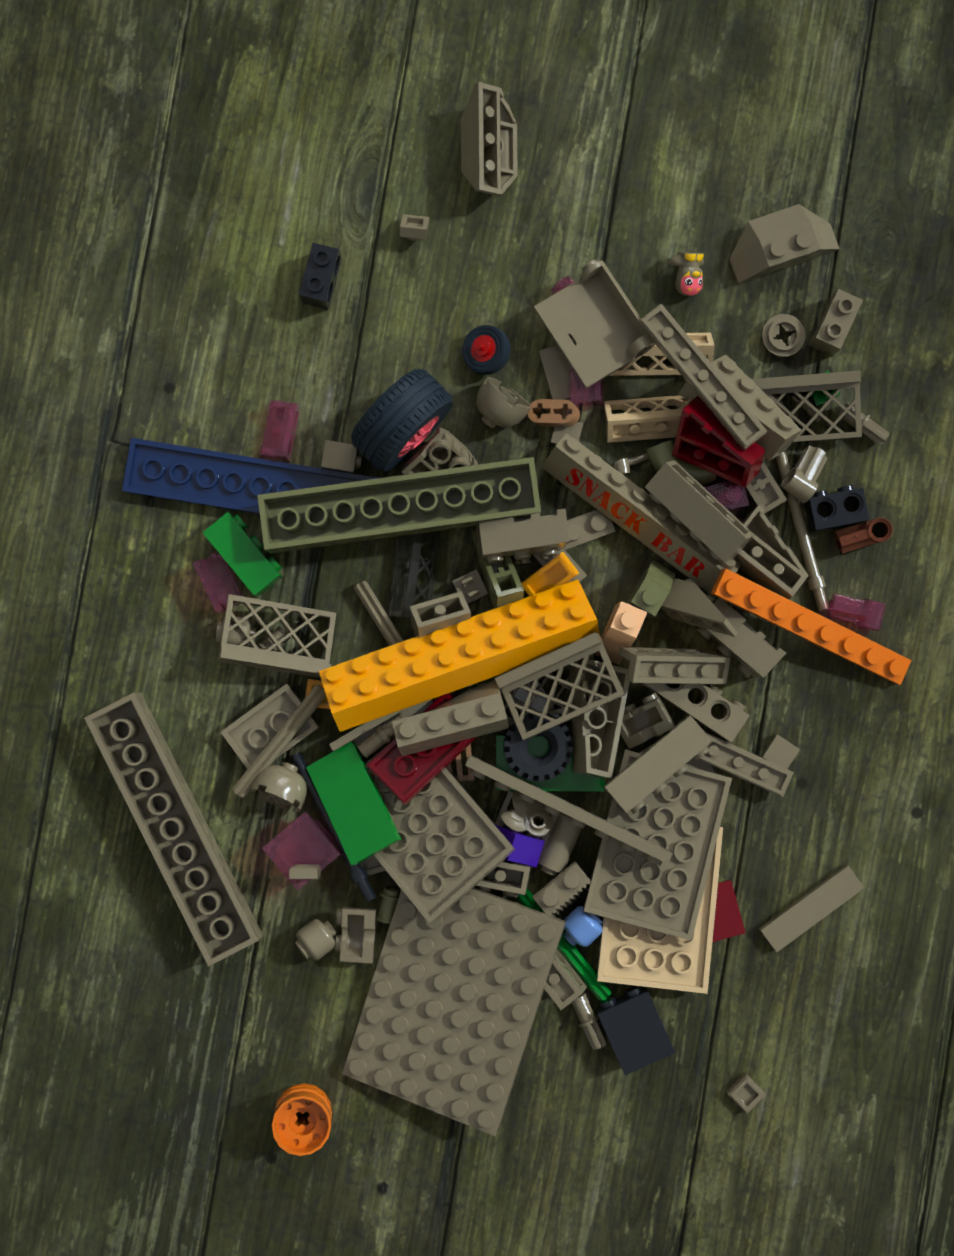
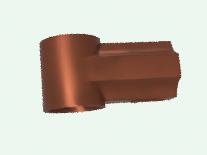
M875 518L834 531L835 542L840 554L888 540L892 536L893 526L885 518ZM875 523L880 524L883 528V535L880 538L875 537L872 533V527Z

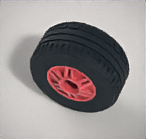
M414 369L390 386L365 412L351 433L352 445L377 470L389 471L413 453L439 426L452 408V397L426 370Z

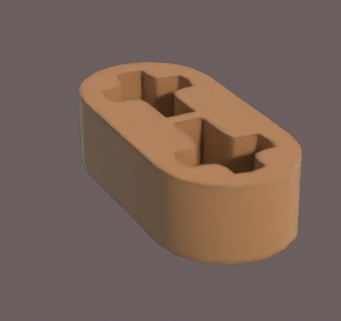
M538 399L529 405L531 409L528 412V417L537 426L572 427L580 418L578 407L570 400ZM542 408L550 412V414H541L540 418L536 415V412H541ZM567 408L572 412V414L566 416V419L562 415L557 414L565 413Z

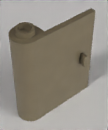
M595 259L588 262L582 268L584 272L579 280L534 306V310L586 389L642 356L656 345L639 325L641 317L604 261L597 262Z

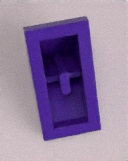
M495 824L516 849L505 860L537 867L545 840L521 832L517 833Z

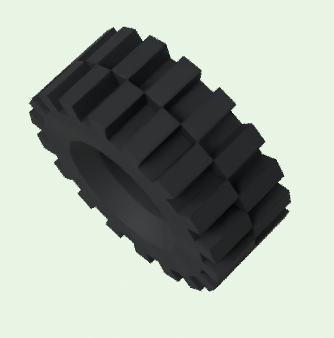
M532 713L525 715L523 724L527 732L537 727L540 716ZM546 714V716L557 719V717L552 716L551 714ZM544 719V722H543L542 725H544V724H546V723H548V722H551V721H550V720H547V719ZM514 722L509 727L504 738L503 747L508 764L519 776L527 780L540 782L555 778L565 770V767L571 761L573 739L568 731L569 729L562 723L535 735L544 737L548 741L549 749L544 756L533 757L527 749L528 741L531 738L523 740Z

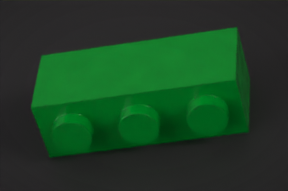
M227 512L202 533L251 593L259 597L283 578L279 572L282 567L273 556L267 558L262 552L264 545L255 535L253 537L248 535L245 531L248 526L238 514L233 516Z

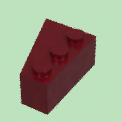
M696 396L682 410L672 456L746 488L760 471L765 449L755 442L746 450H743L702 399Z

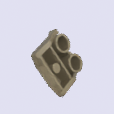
M439 427L436 434L401 468V472L406 475L478 465V463L466 446L449 431Z

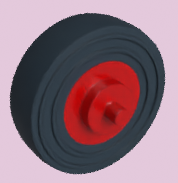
M491 325L478 326L469 332L463 342L462 356L464 362L472 371L478 374L491 375L497 373L506 365L509 359L510 342L506 334L497 327Z

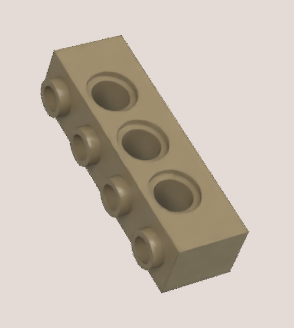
M641 683L688 716L691 715L694 720L727 742H733L750 716L744 712L746 707L733 698L729 702L721 696L723 691L713 684L706 686L704 684L678 683L675 688L671 689L666 683ZM693 688H697L701 693V699L695 704L691 703L688 699V693ZM716 703L723 707V715L718 719L711 715V708Z

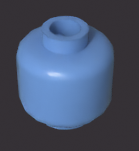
M584 906L576 907L564 919L566 924L563 935L573 946L579 944L582 947H587L602 934V917L584 912Z

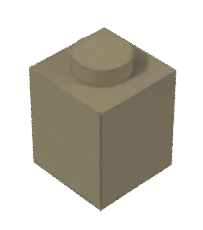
M325 440L321 463L322 469L356 474L357 469L361 470L363 455L352 444Z

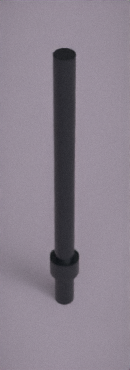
M300 752L291 756V759L298 768L299 774L304 778L307 790L351 872L349 876L354 884L357 883L366 902L375 899L376 895L367 880L368 874L365 868L360 867L359 864L351 866L307 771V764Z

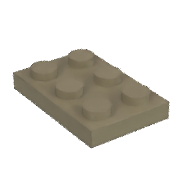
M288 683L221 731V734L247 770L302 703ZM312 716L309 717L277 758L320 728Z

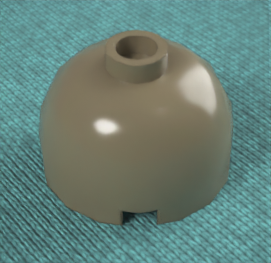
M487 376L477 393L476 399L477 408L483 415L481 420L491 428H495L496 425L508 428L519 424L530 411L531 407H528L530 404L510 387L506 389L500 386L502 382Z
M283 762L282 766L271 765L264 769L255 779L250 792L254 793L257 790L259 791L258 798L285 810L287 805L295 806L293 812H300L305 802L307 787L304 778L297 773L298 768L290 763Z

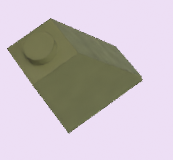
M652 559L626 603L646 611V619L655 617L670 593L675 572Z

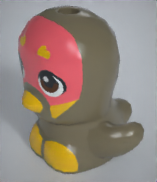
M677 252V256L669 260V266H678L679 268L675 280V289L681 295L694 296L701 291L703 271L700 267L704 265V253Z

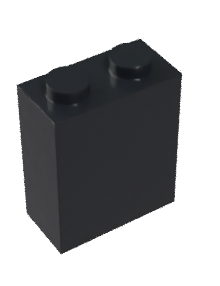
M633 986L624 992L625 995L616 999L615 997H608L599 1003L600 1006L596 1007L597 1014L624 1075L675 1053L646 987Z

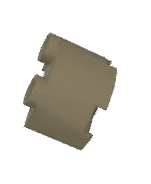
M656 692L643 698V704L637 707L635 703L625 707L620 733L629 749L675 727Z
M349 907L338 909L337 925H341L342 935L336 936L335 951H340V962L373 964L377 924L376 909Z

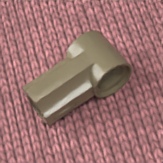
M806 447L795 468L790 470L783 479L781 488L802 503L807 502L817 490L818 483L816 480L828 459L825 455L826 452L819 447Z

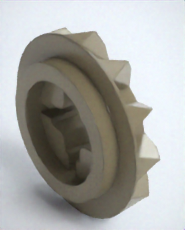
M789 314L773 316L766 322L761 332L762 344L768 349V353H773L778 358L790 357L797 353L805 341V330L802 323L796 317ZM779 329L782 330L783 333L793 332V334H791L786 339V344L783 342L782 339L774 340V338L780 333Z

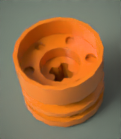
M306 1083L293 1085L282 1093L277 1100L272 1121L273 1137L280 1148L289 1154L297 1156L309 1155L322 1148L329 1138L332 1124L331 1102L326 1093L317 1086ZM298 1112L302 1114L308 1112V1118L306 1119L304 1116L298 1118Z

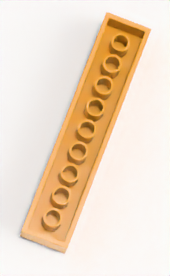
M577 579L478 614L468 620L436 630L419 638L416 636L319 671L332 716L341 732L512 671L595 632L599 634L598 621Z

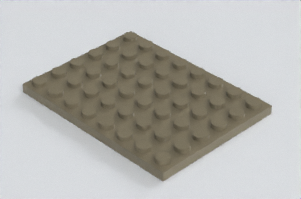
M473 887L433 924H429L401 889L342 1074L496 1136L566 921Z

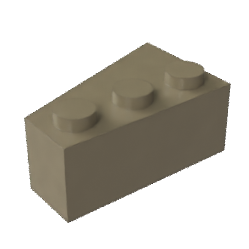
M758 504L742 521V524L754 534V537L734 558L741 563L739 569L762 587L790 599L809 575L790 547H786L778 535L779 531L775 526L771 525L763 513L764 509Z
M559 509L556 515L540 516V513L530 514L531 517L514 519V517L479 522L476 526L480 560L487 559V563L504 561L503 557L514 556V560H524L531 558L530 554L541 553V557L558 555L557 551H561L570 542L566 510Z
M721 598L715 599L712 603L738 632L736 637L698 627L696 632L706 641L709 639L713 640L718 645L716 650L721 654L731 657L738 664L736 669L745 677L764 678L786 652L781 648L776 650L765 640L766 636L761 631L757 633L746 623V619Z

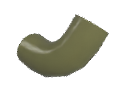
M671 440L646 450L650 462L657 472L666 462L675 460L702 486L716 481L715 474L672 456L674 446Z

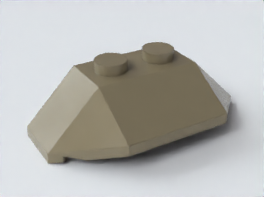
M477 82L461 118V173L477 192L500 196L518 176L517 122L509 105L503 98L504 93L502 89Z
M800 204L748 221L729 258V262L736 282L739 285L838 251L839 246L831 224Z

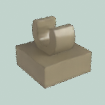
M477 569L452 581L457 592L462 591L467 604L488 595Z

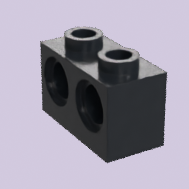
M312 243L299 293L304 304L329 310L342 261L339 249Z
M854 485L837 488L838 493L828 494L827 490L815 492L804 503L810 533L859 524L870 520L864 489H854ZM845 499H850L854 503L853 512H849L844 508ZM818 504H823L827 507L828 514L826 517L818 514Z

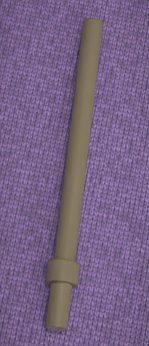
M786 452L776 457L782 481L791 470ZM785 491L810 579L807 580L809 590H813L818 611L828 609L829 606L823 588L826 587L823 576L820 577L800 502Z

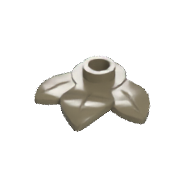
M514 790L512 797L514 809L501 815L503 823L510 830L517 833L527 831L534 837L547 835L551 830L552 820L550 817L551 813L544 810L545 804L535 800L534 804H531L519 798L521 792ZM540 819L543 821V825L537 826L533 821Z

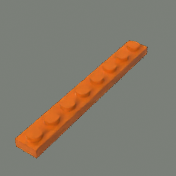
M726 568L721 569L711 594L894 684L901 685L912 661Z

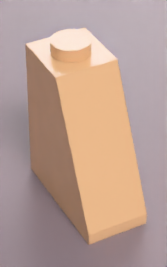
M622 601L614 606L601 636L610 661L618 665L623 660V657L619 656V648L632 646L647 614L646 611ZM600 652L594 654L601 657Z

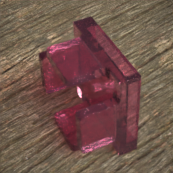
M304 812L262 848L297 891L311 879H289V869L294 864H319L322 871L341 854L333 844L334 839L319 821H314L307 812Z

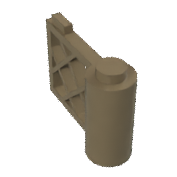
M513 791L507 793L495 822L496 825H505L502 823L501 815L509 811L508 807L513 797ZM562 812L559 816L551 813L552 827L550 832L542 837L545 843L538 862L542 865L541 870L553 876L565 870L582 830L581 827L570 823L571 817Z

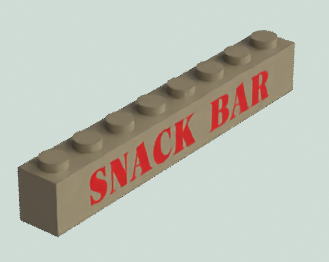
M566 433L541 468L688 578L697 582L708 593L711 594L722 568L736 573L741 566V563L735 558L726 563L716 560L709 553L710 549L703 542L696 541L689 534L690 530L683 523L676 522L669 515L670 511L663 504L656 503L644 489L638 487L621 472L603 461L600 456L595 455Z

